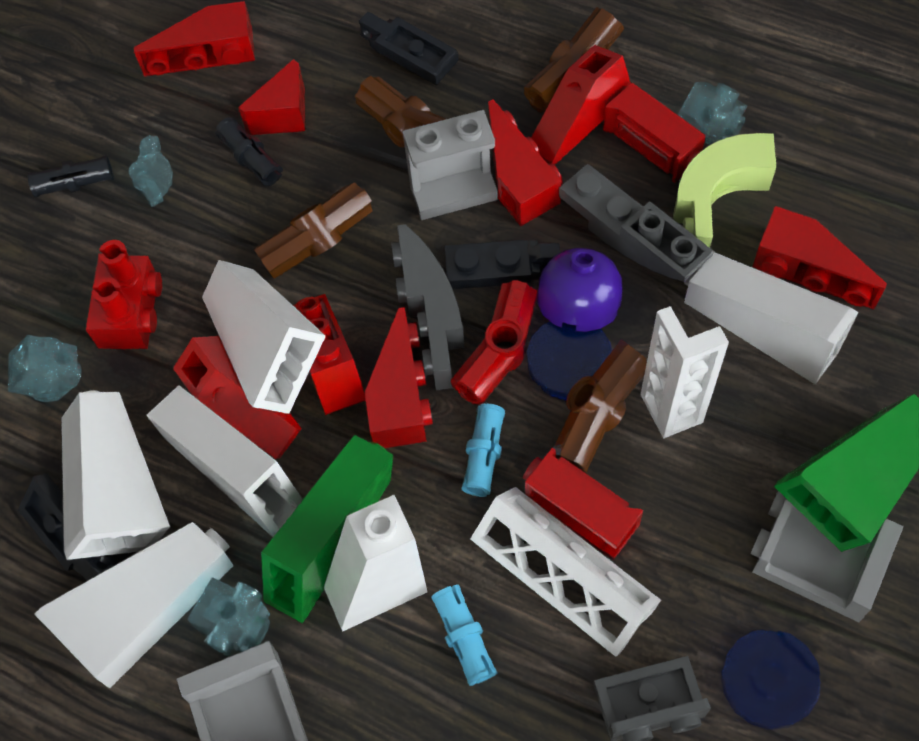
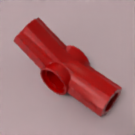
M516 280L502 283L492 322L486 330L485 339L451 379L452 387L458 391L462 398L471 404H483L507 373L518 368L524 359V346L538 297V291L527 283ZM501 342H510L514 346L501 349L496 345Z

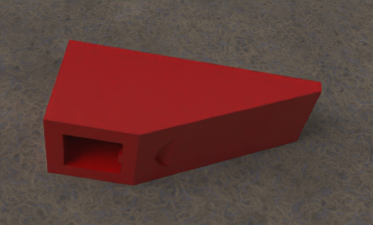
M245 1L207 6L135 46L134 53L144 77L255 61L252 25Z
M594 45L568 68L531 137L546 163L556 165L605 118L606 105L631 84L623 55Z
M492 99L488 102L489 125L495 138V147L492 149L498 199L517 223L523 226L561 203L559 188L563 185V179L556 166L553 164L548 165L541 157L534 140L529 136L525 137L520 132L512 114L508 110L503 111Z
M775 206L760 242L752 268L761 270L776 278H784L802 284L811 291L825 292L842 298L851 305L875 309L887 283L816 219Z
M326 295L301 299L293 306L325 335L324 341L309 370L325 415L365 401V393L354 359Z
M405 307L398 308L364 392L372 442L378 443L384 448L427 442L424 426L433 425L429 398L420 400L418 391L419 386L426 385L422 360H413L412 349L420 347L416 322L407 323Z
M219 336L193 337L173 367V370L191 395L274 459L282 457L302 429L290 413L251 406Z

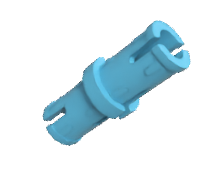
M487 403L477 407L473 437L467 441L466 453L469 457L462 490L473 496L485 497L490 495L495 461L501 457L502 447L499 445L505 410L498 405Z
M454 585L452 588L449 586L433 594L431 598L448 634L445 636L448 647L454 648L469 686L475 685L476 682L479 684L497 674L496 668L486 651L480 635L483 633L482 627L479 622H474L465 603L460 586Z

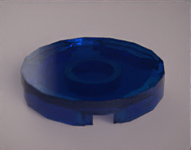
M548 322L542 325L531 337L527 349L528 372L533 381L535 380L545 393L567 400L572 386L585 376L592 377L612 352L611 342L602 329L581 332L576 331V325L563 322L561 328Z
M752 631L738 639L724 658L721 672L724 696L735 713L755 726L769 730L793 726L809 715L819 700L821 690L819 678L821 674L817 660L807 645L786 632Z

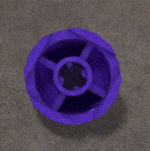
M573 248L558 253L547 263L539 279L537 304L542 315L552 324L562 328L564 322L576 325V331L587 332L601 329L614 321L622 302V277L610 258L593 249Z

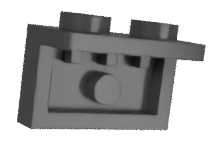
M688 656L594 680L593 684L610 741L621 739L623 741H649L654 738L652 731L670 726L673 733L689 731L701 726L700 718L705 717L711 709L708 698L702 699Z

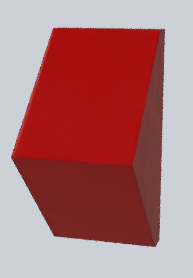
M294 59L238 107L247 133L250 135L305 131V87L299 63Z

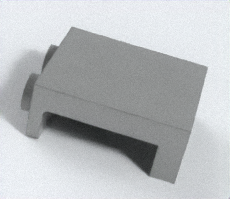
M484 110L403 131L410 188L421 220L498 200V191L490 171V149L495 147V138Z
M778 491L768 512V515L776 518L771 531L761 529L750 553L758 557L752 573L860 622L872 608L904 526L886 519L871 543L841 552Z
M270 641L177 678L181 695L190 705L200 741H308L278 652Z

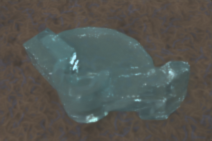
M147 136L141 140L138 159L131 164L128 172L133 186L143 193L151 207L164 201L163 196L172 185L173 172L168 159L160 152L161 145L158 137Z

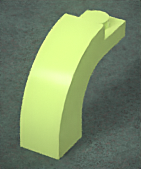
M754 133L736 135L717 141L702 150L693 158L682 175L673 220L677 223H683V227L710 248L713 238L711 205L718 198L734 191H769L776 170L774 134Z

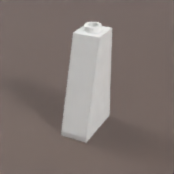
M713 252V256L684 282L688 286L684 303L814 384L818 382L839 353L859 313L846 305Z
M218 260L202 298L247 400L252 407L289 414L324 341L325 335L254 269Z
M180 385L146 415L166 441L272 537L275 536L303 500L275 459Z
M97 390L79 392L62 416L64 553L66 559L142 551L158 542L170 528L121 395L119 392H99Z
M395 495L346 517L324 585L325 592L342 631L428 592L415 538Z
M192 522L42 606L35 615L97 680L111 688L234 566L225 554V551L230 546L212 528L204 533Z

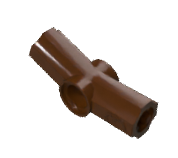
M596 7L572 40L567 39L561 42L553 52L549 65L524 86V96L529 100L531 107L540 113L545 112L568 68L594 45L609 50L624 30L622 23L605 9Z
M379 76L367 77L360 84V88L355 94L356 104L379 121L387 136L399 147H405L404 130L446 120V118L432 113L420 98L412 95L407 99Z
M355 182L350 183L331 195L323 203H317L295 216L289 222V226L256 246L254 250L275 279L307 257H316L340 242L342 239L341 234L373 212L371 208L372 200L365 189L360 188Z
M622 339L592 377L585 376L578 380L572 386L567 396L566 405L570 410V414L553 448L556 450V458L558 460L563 457L585 473L605 432L614 429L622 420L626 411L624 400L645 374L647 358Z

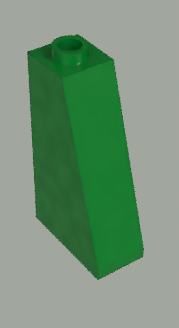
M912 394L886 406L779 479L774 487L841 552L871 543L918 471L919 398Z
M356 435L351 438L261 552L263 602L300 623L305 621L324 590L346 517L377 503L389 485L392 474V453L386 451L378 443L368 442Z

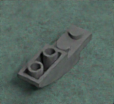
M589 164L585 165L559 188V197L589 221L588 230L624 256L656 273L685 282L713 256L714 251L653 203L649 201L645 206L640 205Z
M406 224L397 225L399 242L391 243L394 266L403 267L404 277L396 278L399 303L407 302L410 318L418 317L420 338L429 337L430 349L422 350L425 376L434 375L436 390L450 389L453 387L451 385L452 374L448 350L465 348L459 307L447 276L431 250Z

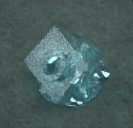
M695 82L678 116L706 135L704 143L711 145L713 141L717 142L736 136L739 133L746 119L743 113L748 105L737 100L740 93L727 85L718 83L717 87L708 82Z
M27 335L9 353L8 392L33 396L34 399L41 402H53L60 400L72 388L76 387L80 380L81 366L77 363L76 345L60 342L53 337Z
M212 577L187 620L198 632L207 636L204 643L225 655H230L232 649L241 653L250 649L252 645L257 646L261 643L269 628L270 620L267 618L270 613L261 601L263 595L254 588L238 582L234 588Z

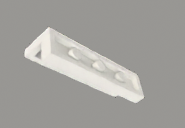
M671 306L657 311L640 394L663 439L704 422L729 344L720 326L688 338Z
M516 487L495 497L470 540L615 657L622 652L640 624L653 613L661 601ZM497 519L510 529L513 545L501 546L487 535ZM537 550L545 556L549 574L537 575L528 566L525 551ZM574 579L583 586L586 603L574 604L567 599L564 594L562 581ZM612 609L628 622L617 638L602 627L600 610Z

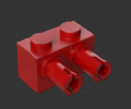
M109 240L99 248L102 254H98L86 331L98 349H148L150 333H155L157 327V315L154 304L155 297H159L162 293L161 274L155 271L148 256H129L125 245L121 241Z

